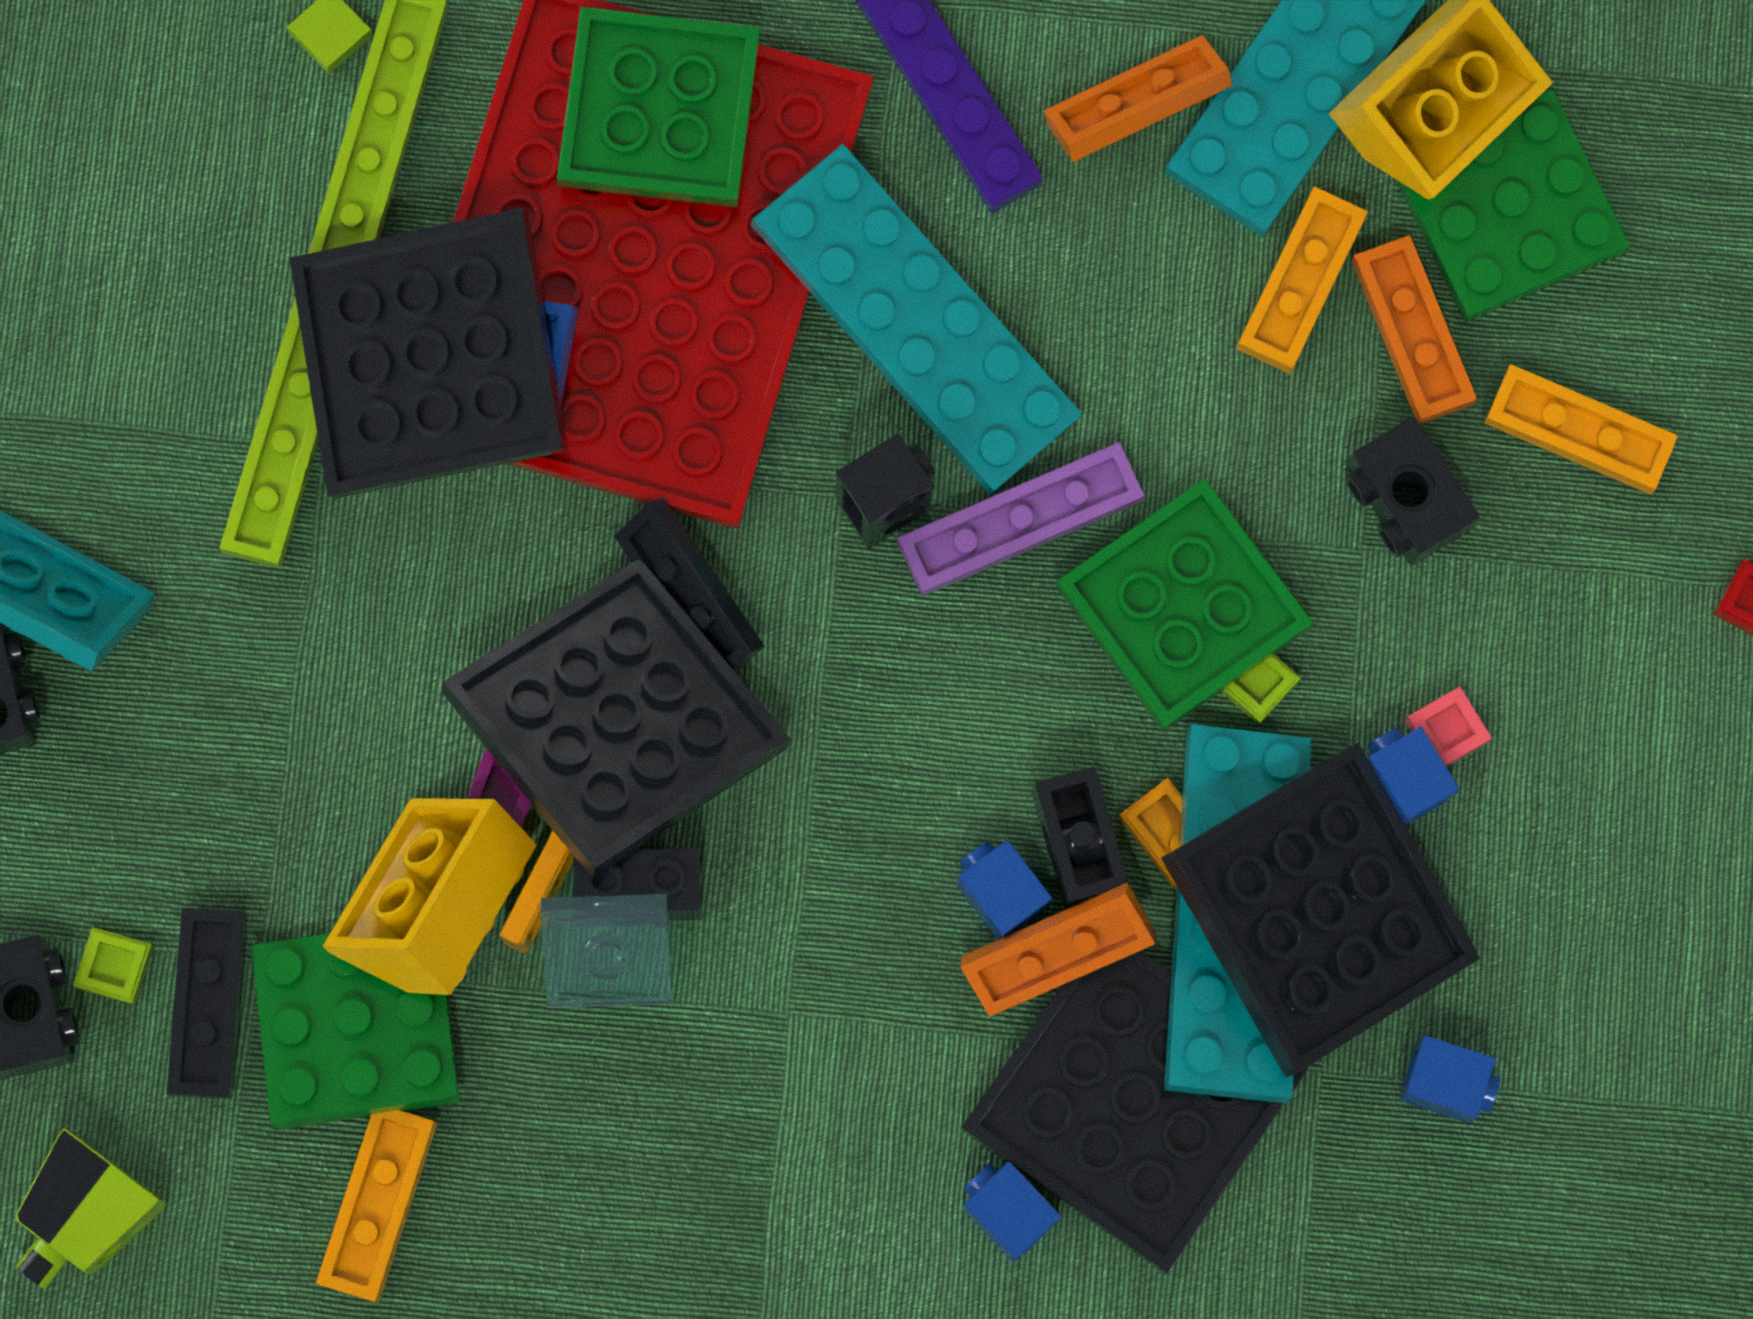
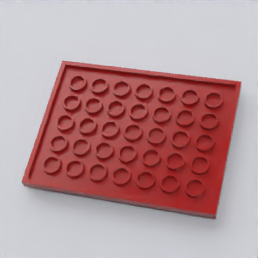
M523 0L453 222L518 208L526 210L529 214L543 301L573 305L579 311L561 403L568 451L507 464L646 504L664 498L674 512L739 530L810 295L808 289L750 224L754 217L841 144H844L853 153L872 90L874 76L759 44L738 207L558 186L557 173L580 7L647 15L654 14L603 0Z

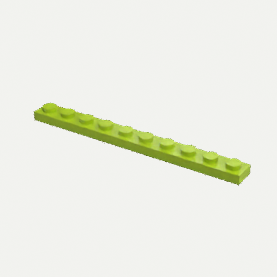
M447 0L384 1L308 254L380 238L448 12ZM296 298L292 305L219 547L222 554L281 569L319 443Z

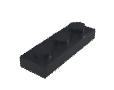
M664 498L649 502L614 535L630 561L634 562L640 558L735 673L765 647Z
M182 908L166 1093L169 1096L232 1100L247 914L244 911Z

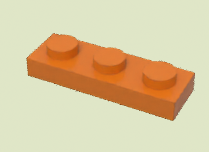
M1201 35L1043 111L1048 128L1071 161L1075 162L1232 87V81L1228 67L1206 38Z
M1408 235L1355 254L1351 262L1413 415L1418 423L1423 424L1473 406L1477 397L1411 236Z
M1127 882L963 955L960 968L987 1014L991 1017L1154 945L1156 942V931Z

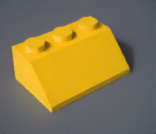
M1447 0L1328 114L1364 160L1429 200L1438 195L1553 82L1490 0Z
M410 798L330 932L323 947L330 954L408 993L451 995L455 987L464 978L467 966L483 938L494 926L496 916L513 886L522 877L524 867L537 844L495 799Z

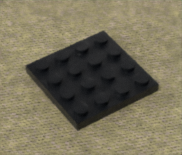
M523 208L513 209L289 258L327 496L336 499L568 451L529 214Z
M640 558L443 682L442 694L591 878H594L787 750L790 742V737Z
M1359 743L1337 753L1161 857L1285 1078L1304 1070L1480 959Z
M1139 951L1061 985L962 1125L961 1130L1007 1163L1010 1162L1018 1171L1166 1275L1285 1103L1164 1090L1171 971L1144 952ZM1308 1067L1293 1075V1091L1308 1071Z

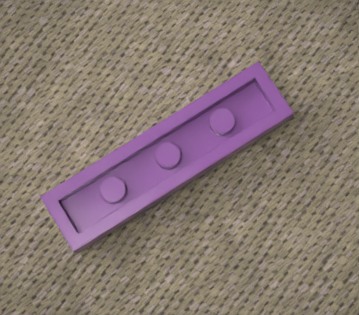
M1120 442L897 537V544L920 595L923 597L1141 503L1145 496Z

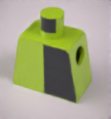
M63 1128L16 1213L15 1220L34 1234L37 1239L15 1268L43 1289L47 1288L67 1260L83 1272L93 1275L160 1214L167 1203L77 1135Z

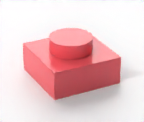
M1460 686L1409 715L1405 720L1411 732L1420 726L1423 728L1446 767L1486 745L1492 739Z

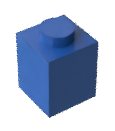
M1421 726L1405 736L1400 728L1397 727L1367 746L1372 753L1367 759L1405 826L1445 804L1460 790Z
M1008 839L997 848H994L987 841L960 862L965 871L958 876L956 885L997 940L1017 932L1051 905L1052 897Z
M1423 1035L1416 1041L1398 1100L1466 1123H1471L1478 1118L1480 1110L1490 1113L1495 1102L1501 1079L1498 1076L1492 1075L1496 1058Z
M1010 1162L1005 1164L999 1171L991 1163L988 1164L963 1189L971 1198L963 1204L962 1210L1013 1264L1061 1218V1215Z

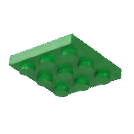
M580 7L557 173L558 186L738 207L760 41V28Z
M1553 89L1542 93L1433 199L1428 200L1396 180L1464 323L1624 255L1630 248L1625 234Z
M1205 478L1056 582V588L1163 732L1311 629L1313 621Z
M330 933L251 945L270 1124L273 1130L371 1116V1114L395 1110L407 1111L460 1103L447 995L408 993L330 954L323 947Z

